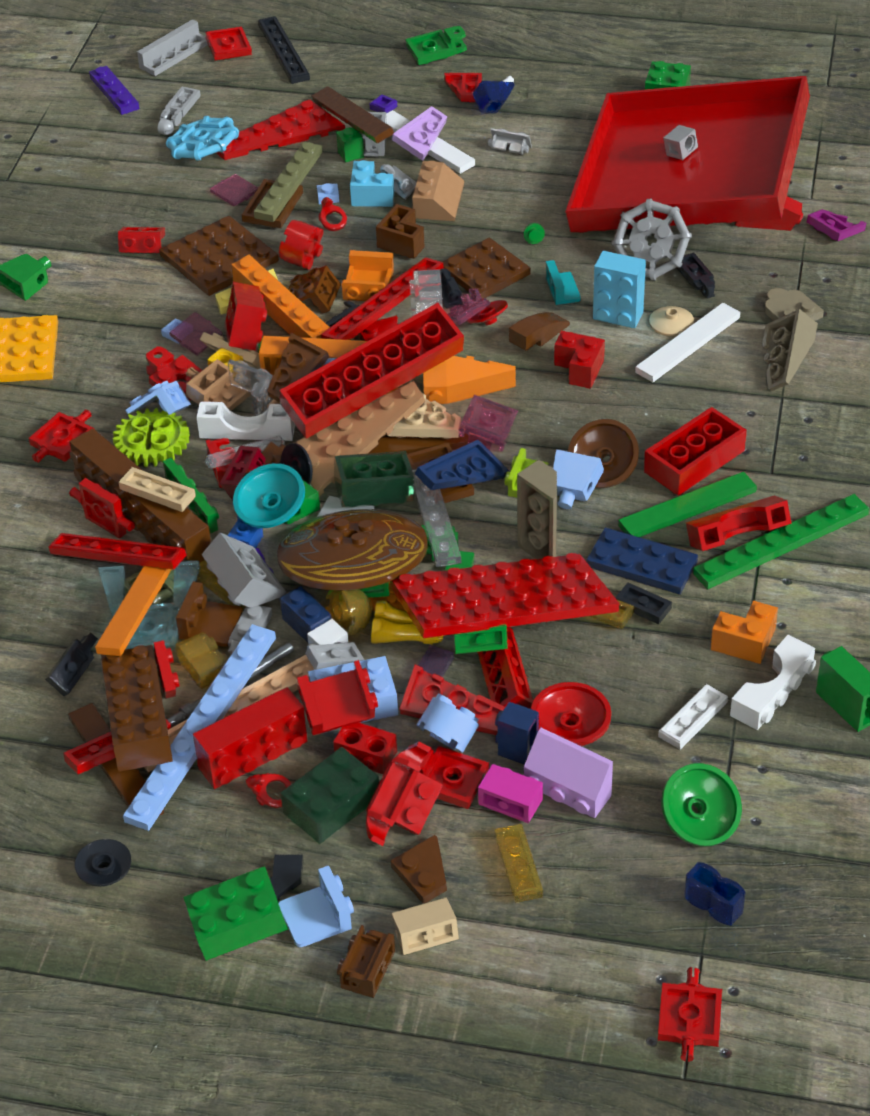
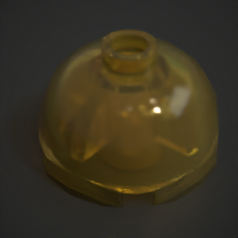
M361 589L328 591L326 599H330V606L325 607V609L331 614V619L340 625L348 633V636L363 631L367 627L373 611L372 603Z

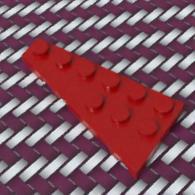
M309 99L260 123H256L243 131H239L238 138L233 139L224 152L219 151L216 154L222 159L228 160L248 155L249 151L255 149L266 151L268 146L278 144V147L308 141L310 136L320 135L321 137L329 136L328 132L344 130L345 124Z

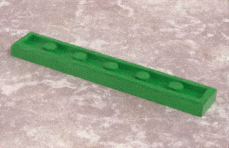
M743 471L618 520V526L626 534L642 537L753 494L757 490V485Z

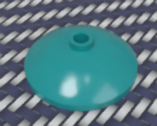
M284 464L260 466L245 475L237 485L233 496L235 512L245 524L251 527L271 528L278 526L292 518L300 509L305 497V485L299 473L290 466Z

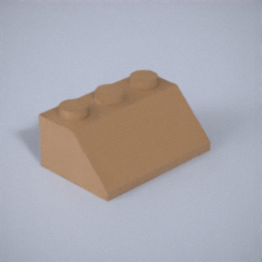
M422 162L412 197L416 219L455 221L464 187V180L444 162Z

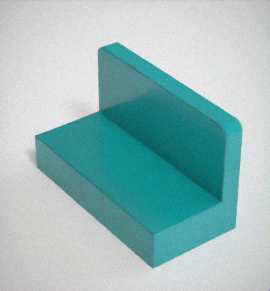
M554 260L546 261V281L555 305L580 302L581 296L572 273H559Z

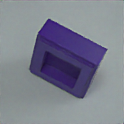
M383 94L370 103L371 110L386 112V114L398 107L397 100Z

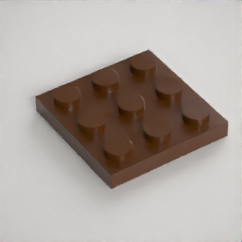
M490 237L442 261L443 268L450 271L451 277H454L456 283L480 301L531 274V267Z

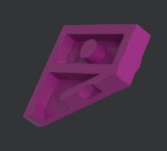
M823 209L808 214L806 221L816 230L822 231L835 241H840L865 231L867 224L863 221H860L858 224L847 222V216L834 214Z

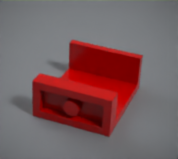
M359 660L354 661V670L309 682L307 675L297 677V689L312 736L375 718V708H378V701L375 693H370L367 685L370 684L369 674L366 668H361Z

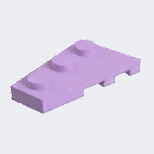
M431 106L393 134L392 140L423 161L444 127L447 116Z

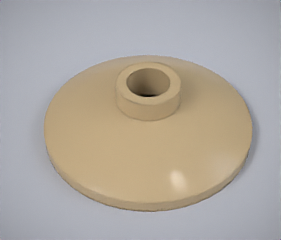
M666 306L655 310L650 316L649 323L651 328L661 335L678 336L694 324V317L684 308Z

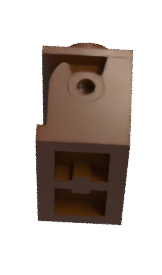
M361 925L357 935H352L349 941L346 958H341L338 964L337 975L340 976L342 989L371 998L375 997L395 953L394 934L367 930L365 935L364 926Z

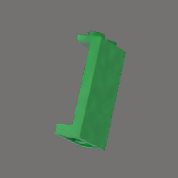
M506 624L490 627L489 630L453 634L455 654L508 649Z

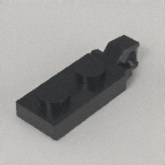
M694 252L684 255L682 266L676 268L696 290L701 289L703 296L707 299L714 297V275Z
M90 632L87 636H83L80 641L75 639L70 643L45 680L63 696L68 695L94 659V653L90 650L98 638Z

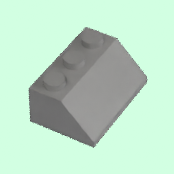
M220 532L202 554L208 563L206 565L207 568L217 576L218 584L226 589L229 593L228 598L230 601L238 606L242 604L252 608L286 594L284 588L256 549L251 545Z

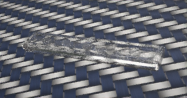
M417 469L409 470L410 480L436 566L460 564L461 554L440 489L430 490L414 474Z

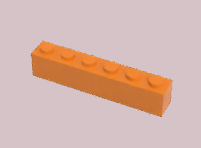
M247 255L232 264L233 282L259 286L261 294L264 295L263 301L265 302L267 314L289 335L293 333L300 338L321 339V334L330 328L251 255Z

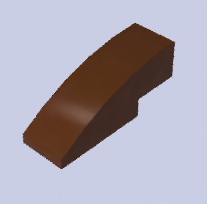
M551 312L537 313L509 327V342L525 351L535 344L541 347L559 334L561 330L563 331L567 328L570 322Z

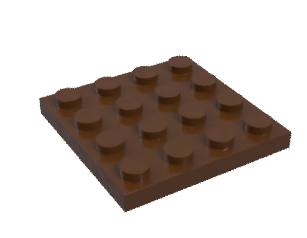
M231 216L224 217L159 249L160 256L208 296L232 285V264L247 255H251L264 268L279 261V256L274 250Z

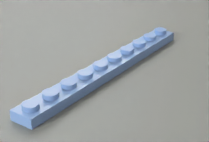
M253 624L250 626L170 745L173 762L158 764L124 813L125 823L147 831L150 830L197 759L193 733L224 718L276 639L275 631Z

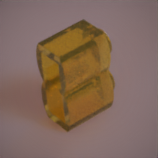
M204 632L176 644V653L180 663L190 673L200 689L210 686L228 661L227 655L225 653L221 654L218 651L214 638H209Z

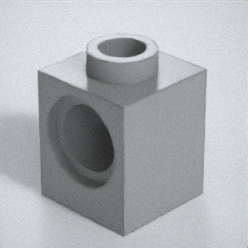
M678 125L663 138L666 154L670 157L683 160L698 148L696 132L693 128Z

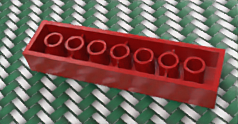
M436 303L280 390L281 406L305 439L460 353L463 351L464 335L441 305Z

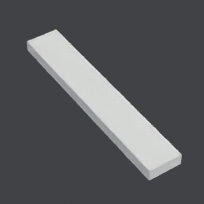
M393 110L386 114L387 124L392 127L394 133L410 122V120ZM438 137L427 153L438 161L444 162L448 167L460 174L475 166L474 158Z
M725 303L720 304L638 364L635 368V373L653 383L738 320L740 312Z

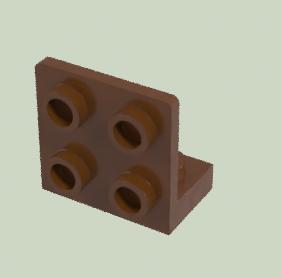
M325 265L320 268H313L306 274H299L293 277L288 290L300 301L311 298L313 304L324 314L330 311L341 283L328 266Z
M193 581L176 616L179 639L228 647L229 637L243 613V608L207 601V595L204 594L203 583Z

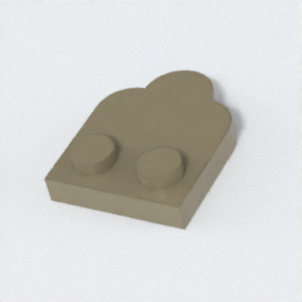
M773 288L767 293L768 300L765 303V314L773 321L798 309L802 310L814 321L823 318L824 310L801 291Z

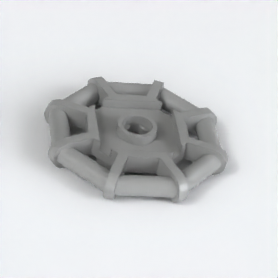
M651 198L625 213L622 212L614 240L611 241L617 254L628 256L623 245H630L634 253L633 257L650 262V269L645 268V277L650 278L651 281L656 280L657 277L676 267L682 266V260L689 239L692 238V233H689L680 214V209L677 206L671 207L655 202ZM654 210L667 214V218L665 220L655 218ZM646 211L648 212L647 218L641 219L637 223L633 220L634 217ZM673 220L680 234L674 235L669 224ZM628 223L633 226L630 237L623 240ZM655 234L654 238L657 239V242L649 246L647 237ZM675 240H680L675 256H673L671 251ZM668 257L671 260L656 268V263L660 259Z

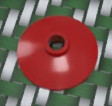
M497 300L484 304L471 311L466 316V321L468 323L491 325L497 321L496 317L505 311L508 303L505 300Z

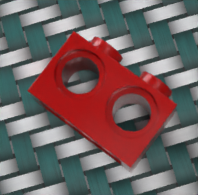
M360 722L342 727L333 741L335 759L345 764H352L367 771L384 774L389 762L393 760L397 753L396 734Z

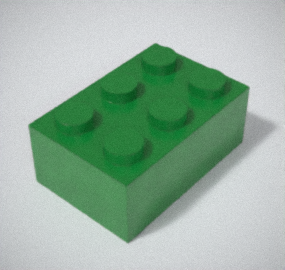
M265 866L183 897L198 944L206 961L288 930Z

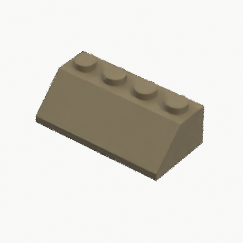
M537 460L517 474L518 546L535 559H541L545 556L556 557L557 471L541 460Z

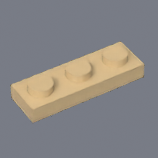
M204 332L200 341L208 348L218 351L222 347L243 356L245 365L261 371L258 352L230 347L228 342H225V338L216 333L210 335Z
M134 467L119 481L120 490L181 512L196 497L195 489Z

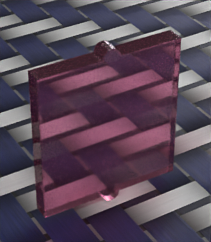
M234 174L210 188V192L232 206H236L244 200H249V197L255 194L258 187Z
M194 312L170 331L169 335L181 343V347H186L198 356L208 348L200 341L204 332L210 335L216 333L222 336L223 332L212 325L210 320L207 321Z

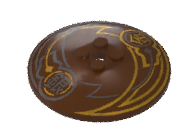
M353 509L325 514L297 526L280 542L277 558L282 572L300 584L325 590H354L381 585L399 578L402 574H407L425 557L428 542L427 535L422 526L405 515L377 509Z

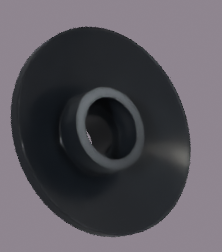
M298 443L286 445L282 451L281 464L295 469L302 480L310 485L313 469L307 451Z
M100 839L93 841L83 847L76 856L75 870L77 876L84 883L91 886L102 887L112 885L124 878L130 870L131 854L128 848L117 840Z

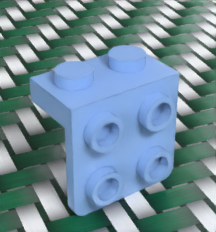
M329 866L318 869L320 887L279 902L286 925L297 947H304L352 929L350 914L354 913L352 902L349 896H343V885L338 875L334 876Z

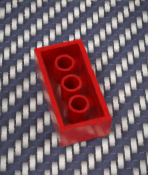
M710 407L645 450L644 473L679 496L744 452L747 429L715 408Z
M285 687L193 733L199 770L211 786L216 789L230 783L245 773L252 772L269 761L277 759L292 749L299 748L302 744L308 742L303 705L290 689Z

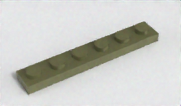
M303 142L254 210V218L270 222L276 220L323 153L322 145L311 142Z

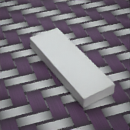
M706 684L659 730L658 737L681 750L727 704L728 696Z

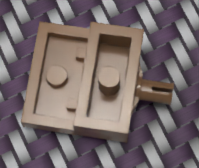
M218 359L200 373L192 367L186 372V375L192 378L186 384V396L198 405L200 402H223L232 411L251 395V388L234 377V370Z

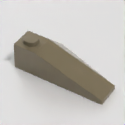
M800 309L766 324L763 347L767 352L764 358L768 363L766 374L770 391L790 383L815 341L818 323Z

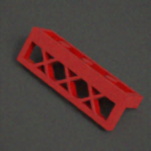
M507 627L508 649L478 652L490 700L504 707L507 706L508 702H512L530 709L533 698L513 629ZM493 652H496V658L493 665L489 663ZM501 671L502 675L499 683L495 684L497 673ZM506 690L508 698L500 703L503 691Z

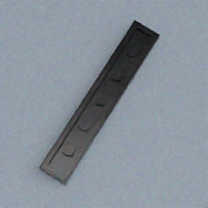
M276 16L259 19L258 26L291 84L310 80L309 72Z

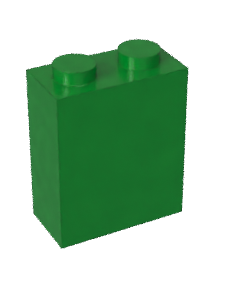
M842 646L832 651H827L820 658L816 693L859 732L870 726V672Z

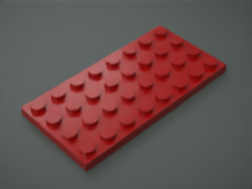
M576 553L557 557L545 556L541 559L533 560L521 559L520 561L509 563L498 562L485 566L474 565L461 569L450 568L437 572L426 571L413 575L402 574L399 578L390 581L391 589L423 638L489 630L490 627L504 624L507 627L619 612V602L584 558Z

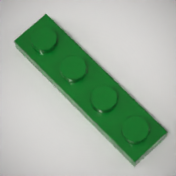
M172 458L164 460L165 478L195 489L196 497L190 502L188 507L209 526L210 534L218 531L217 520L219 519V514L216 508L208 504L205 494L197 490L193 479H188L180 464L177 465Z

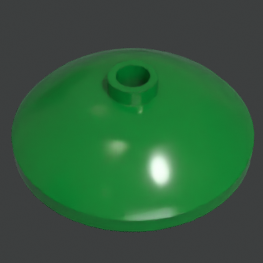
M694 763L678 769L669 777L662 791L661 806L665 821L675 835L691 845L710 847L720 844L733 835L740 823L742 802L739 791L727 774L712 765ZM692 805L697 807L698 813L692 811Z

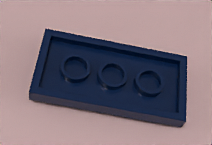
M605 527L586 562L592 569L681 595L698 562V554Z

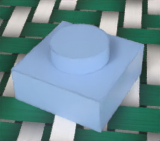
M337 183L317 185L319 204H321L324 197L332 199L333 203L339 202Z

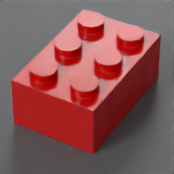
M238 282L232 283L225 318V329L228 346L256 351L257 343L260 344L262 341L263 331L260 330L261 322L265 323L267 309H265L264 295L261 294L259 286Z

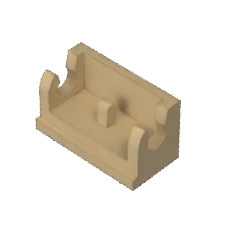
M447 897L392 913V919L397 929L395 934L403 955L459 939L456 916Z

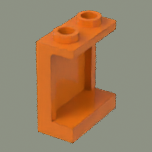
M350 250L349 270L346 280L342 281L343 300L367 301L391 283L394 272L393 253Z

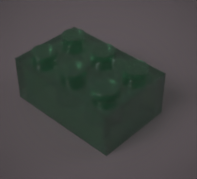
M406 451L334 456V482L341 507L387 503L402 504L414 501L415 477Z
M341 747L280 793L283 814L321 844L368 807L380 782L379 776Z

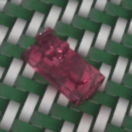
M477 288L469 289L471 298L469 294L461 295L463 305H457L450 309L448 316L455 325H461L490 305L489 300L481 297Z

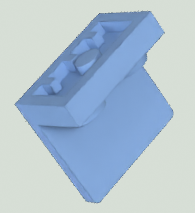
M165 381L151 387L145 395H140L130 401L131 407L125 411L127 414L135 412L159 398L160 407L170 415L185 409L191 403L177 381L171 383Z

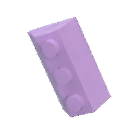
M540 728L524 765V776L533 777L543 782V794L551 797L556 802H562L579 813L596 818L611 797L613 761Z

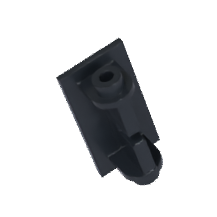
M444 268L440 269L438 280L432 282L445 308H454L467 304L454 277H451L450 271Z

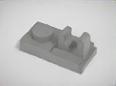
M354 642L311 645L307 647L305 653L314 670L364 660Z

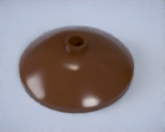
M599 419L584 425L575 433L568 447V452L601 459L604 471L595 488L599 489L610 488L625 481L634 471L639 459V446L633 432L623 423L612 419ZM604 457H610L608 462H603Z

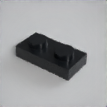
M629 582L615 597L619 602V607L656 624H660L672 609L671 601Z

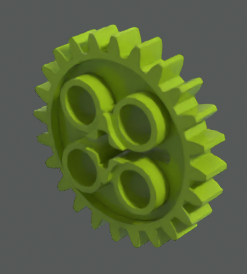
M146 408L145 413L137 411L136 416L129 414V420L121 419L122 425H116L117 431H113L114 446L131 461H135L137 466L142 462L145 467L149 463H153L156 467L159 461L163 463L168 458L175 460L174 454L181 456V449L186 450V444L190 442L189 428L187 427V422L182 420V416L176 417V413L169 415L164 410L159 412L158 408H155L153 412H150L148 408Z

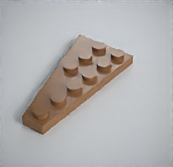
M414 381L358 409L309 438L305 439L304 437L294 442L304 447L311 459L313 469L311 485L319 491V497L324 493L323 489L331 482L335 483L340 479L339 475L344 470L352 468L377 446L378 440L383 435H389L394 430L393 426L400 420H406L425 402L423 394Z

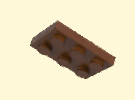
M264 179L241 215L242 222L282 228L303 194V185H299L276 220L270 222L254 218V210L275 182L274 180Z
M449 443L404 455V462L429 508L474 495L472 484L430 490L414 474L418 467L452 452L453 450Z

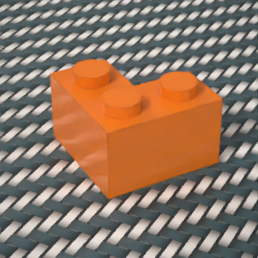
M753 601L746 618L720 611L712 629L711 650L761 664L776 629L778 607Z

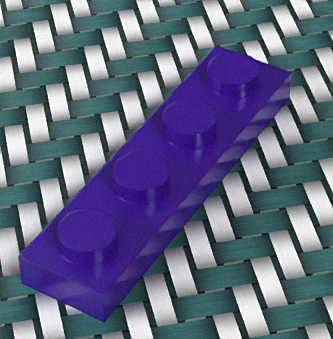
M107 66L89 71L90 79L121 115L139 109L138 101Z

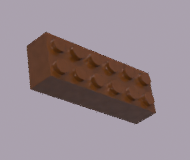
M139 645L131 649H125L121 656L101 655L118 772L173 762L153 645Z

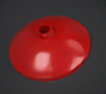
M562 682L551 685L542 690L535 697L531 705L532 710L539 712V730L543 728L579 746H584L598 740L605 734L611 722V707L606 697L594 687L583 683Z

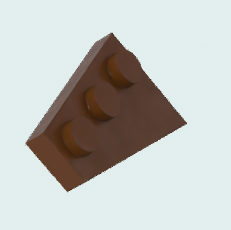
M291 333L288 339L289 344L282 353V361L279 368L275 370L268 387V396L280 402V390L319 369L329 358L327 351Z

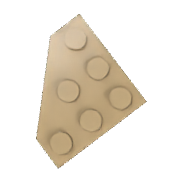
M423 394L425 402L406 420H400L393 426L394 430L388 435L398 438H458L461 428V417L455 413L452 415L447 413L444 406L436 401L430 402L426 399V395Z

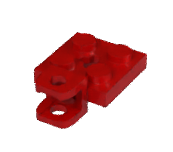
M160 346L146 353V360L150 364L146 367V372L149 375V384L152 386L165 381L171 383L184 379L186 382L179 381L178 384L186 395V384L192 379L186 375L187 370L192 367L199 373L203 371L184 355L174 360V355ZM159 354V355H161L162 357H161V358H155L154 355Z
M438 746L435 753L434 750L430 749L429 753L424 757L419 772L443 785L437 799L469 809L478 792L479 785L489 770V762ZM458 775V780H449L447 776Z

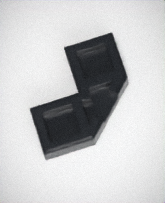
M275 855L273 877L270 878L278 901L283 894L290 889L294 890L302 883L303 855Z

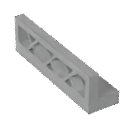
M192 19L137 51L139 68L156 76L207 46L208 43L205 36L199 33L198 22Z

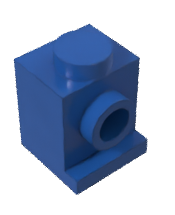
M237 516L238 520L228 536L257 548L263 538V529L251 527Z

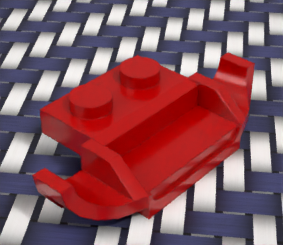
M418 741L400 752L389 762L366 809V830L371 841L383 846L387 832L394 824L415 835L420 834L443 786L419 772L421 769L420 765L431 747Z

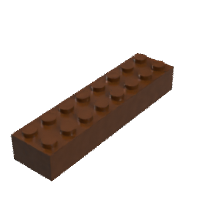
M92 428L69 441L71 447L70 457L75 467L73 472L79 482L87 478L93 483H98L110 493L119 496L122 501L123 515L135 523L134 530L140 531L150 544L185 548L187 556L180 562L177 568L183 569L186 573L192 575L208 564L202 556L203 552L211 544L209 526L187 507L181 512L120 490L119 481L132 467L139 470L142 469L95 429Z

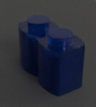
M698 862L686 874L684 896L692 905L702 910H708L715 920L732 926L743 914L746 892L737 882L721 877L715 868L702 862Z

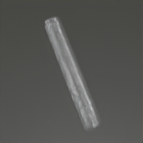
M276 436L242 446L259 447L262 453L270 442L279 447L281 443L285 444V440H282L281 436ZM239 447L209 454L206 456L205 464L210 469L230 464Z

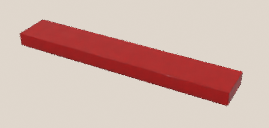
M61 533L48 546L50 554L172 570L187 556L185 548L67 533Z

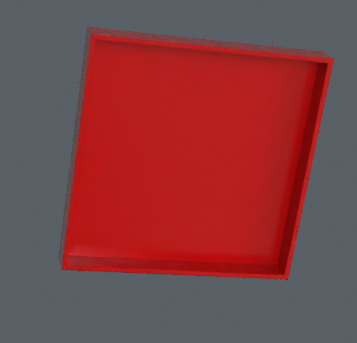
M807 76L607 93L565 211L570 231L584 233L587 231L618 229L622 212L625 213L651 198L655 202L671 207L677 206L680 209V214L686 226L692 224L708 225L723 222L781 219L810 99ZM678 125L695 129L698 148L683 160L667 156L663 140ZM654 210L655 218L662 220L667 218V214ZM646 211L634 217L633 220L637 223L639 220L647 218L648 212ZM674 220L669 224L670 226H676ZM628 223L627 229L633 228V226L630 223Z

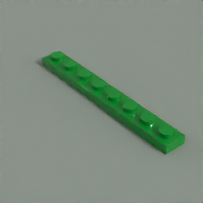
M852 494L791 522L792 524L780 527L694 567L693 575L708 590L869 514V507L855 494Z

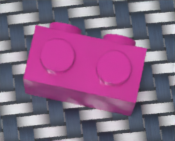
M492 764L478 787L479 805L528 824L543 800V782Z

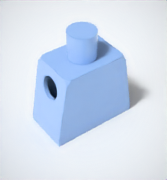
M556 450L553 469L557 471V496H560L558 506L563 509H571L574 499L580 501H587L604 471L600 458Z

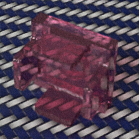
M474 395L461 421L459 436L464 437L466 433L469 435L467 444L479 440L489 451L492 444L499 445V450L503 452L510 437L518 410Z

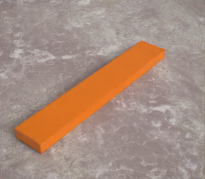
M148 566L142 568L96 644L97 654L121 656L172 569Z

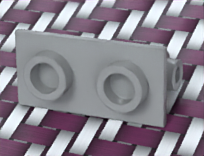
M491 128L492 138L489 139L488 146L492 149L506 151L507 145H510L509 152L524 155V153H528L529 148H532L530 135L522 132L514 133L505 129Z
M384 164L380 167L381 173L393 174L394 192L406 200L415 190L417 182L394 165L391 167L389 164Z

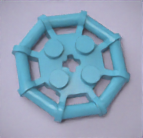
M204 116L201 120L187 125H180L179 130L173 136L167 138L166 146L170 148L171 155L175 159L192 158L199 161L202 157L213 153L224 152L233 139L238 138L239 130L233 125V120L230 117L210 118L209 116Z

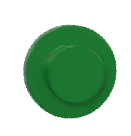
M530 223L525 227L523 236L528 243L537 244L543 240L545 231L540 224Z

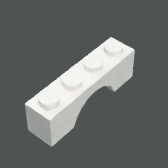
M200 402L197 413L199 438L293 440L295 423L281 404H269L264 413L254 417H244L231 412L223 402Z
M787 635L774 650L772 668L778 676L770 682L761 684L746 682L732 698L730 716L756 730L764 722L768 723L773 717L775 709L778 706L784 705L792 689L796 690L801 684L806 673L810 674L816 664V660H814L815 648Z

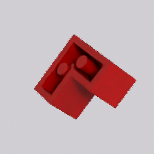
M561 330L554 344V365L569 368V384L591 389L604 362L605 339Z

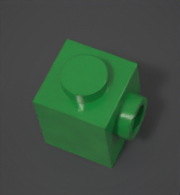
M349 127L336 132L338 153L345 163L364 158L363 137L359 131Z

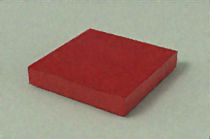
M242 27L205 32V38L214 60L252 55L251 46Z

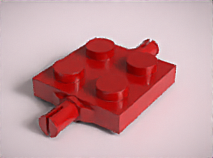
M85 409L76 417L58 412L29 437L30 445L39 449L32 455L33 460L39 463L47 455H52L64 462L71 458L69 441L93 428L84 423L92 417L90 411Z
M85 478L79 482L80 490L73 487L69 491V496L81 503L86 519L120 539L127 534L126 530L130 532L134 529L135 523L123 515L122 501L119 496L103 489L98 483H93Z
M693 967L687 969V981L685 983H662L658 1041L682 1044L680 1058L686 1061V1052L688 1051V1062L694 1059V1045L719 1047L722 989L709 988L698 984L700 971L696 967L694 968V977H692Z

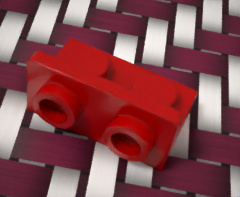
M122 227L118 231L119 252L160 253L159 249H161V239L165 236V227Z

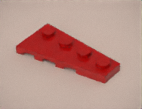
M414 665L399 709L400 714L421 718L433 697L436 698L439 693L450 699L452 704L456 706V709L460 710L462 706L475 714V717L479 719L477 722L479 726L476 731L497 735L498 726H495V720L499 711H504V706L481 695L476 696L468 692L466 688L458 684L455 686L445 681L443 677L435 673L432 675L424 671L422 667Z

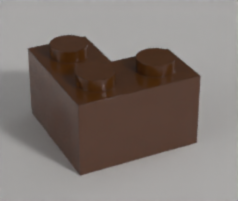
M396 204L376 226L377 248L415 259L425 247L424 227L416 224V214L413 208Z

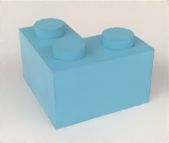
M354 161L350 183L351 206L393 207V174H375L374 161Z

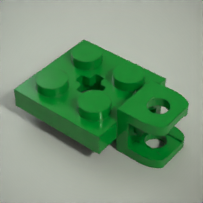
M461 26L446 28L444 33L440 29L405 39L406 47L418 65L446 59L467 50V46L462 40L466 37V33Z

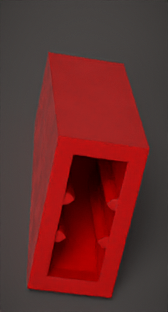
M787 196L781 219L755 220L752 222L739 221L735 225L747 228L791 231L795 224L798 225L803 218L802 203Z

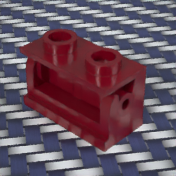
M240 446L225 472L220 485L232 501L235 489L243 477L252 470L269 464L265 463L266 459L259 447Z

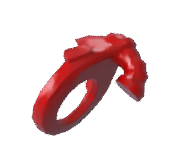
M324 197L321 201L322 208L319 213V221L329 231L343 229L347 224L346 213L339 206L333 205L332 199ZM337 212L342 216V221L338 224H330L327 222L326 216Z
M267 773L253 775L246 779L248 788L256 795V800L261 806L265 804L274 808L284 807L293 797L292 784L282 775ZM272 781H280L286 786L287 794L282 799H272L266 792V786Z

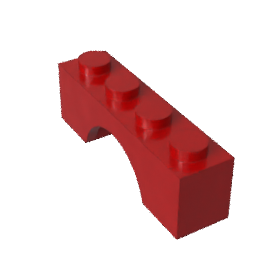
M773 495L686 522L690 546L700 551H705L725 545V541L728 538L740 533L755 530H773L792 523L788 501Z

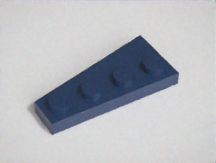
M476 440L418 467L414 474L430 490L504 479L509 470L479 440Z

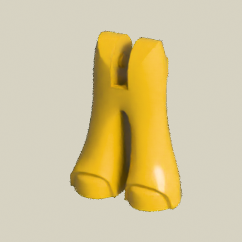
M384 600L376 602L375 618H373L371 633L372 644L398 641H418L424 644H433L443 641V636L423 638L406 611L394 608Z

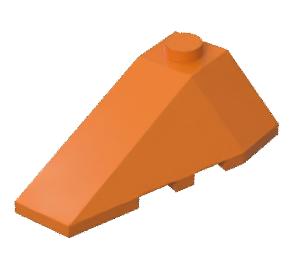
M452 356L423 373L424 394L430 402L436 401L439 404H449L516 387V368L512 365L490 360L486 363L476 361L472 356H466V358Z

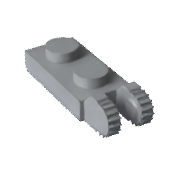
M182 86L165 106L160 119L170 120L171 115H173L171 121L174 126H178L181 123L182 117L186 115L200 98V90Z

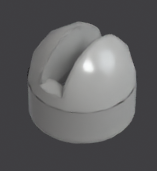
M161 118L158 123V133L170 135L174 131L172 121Z

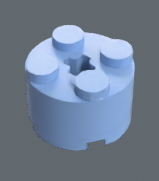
M438 693L436 698L433 697L416 726L422 731L424 729L431 732V737L463 753L479 726L477 723L479 719L475 717L473 712L462 706L460 710L456 709V706L452 704L450 699Z

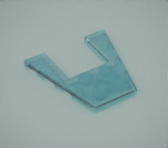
M199 561L180 562L174 569V603L151 604L126 649L139 645H153L154 650V642L164 640L166 648H171V651L175 650L179 638L176 616L192 582L197 580L200 570ZM124 566L98 567L113 618L124 600Z

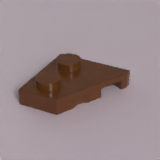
M436 835L431 836L391 860V868L423 904L447 891Z

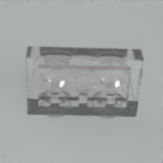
M230 359L228 362L230 384L251 392L255 416L264 413L267 410V405L273 400L267 393L273 375L264 369L250 367L243 361Z

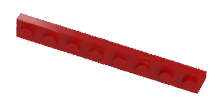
M425 257L322 333L321 339H353L438 275L439 270L443 269V262Z

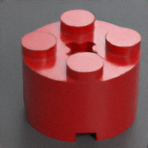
M292 220L284 232L287 235L285 242L281 241L280 259L310 270L315 256L319 257L322 253L323 245L320 242L324 230L302 221Z

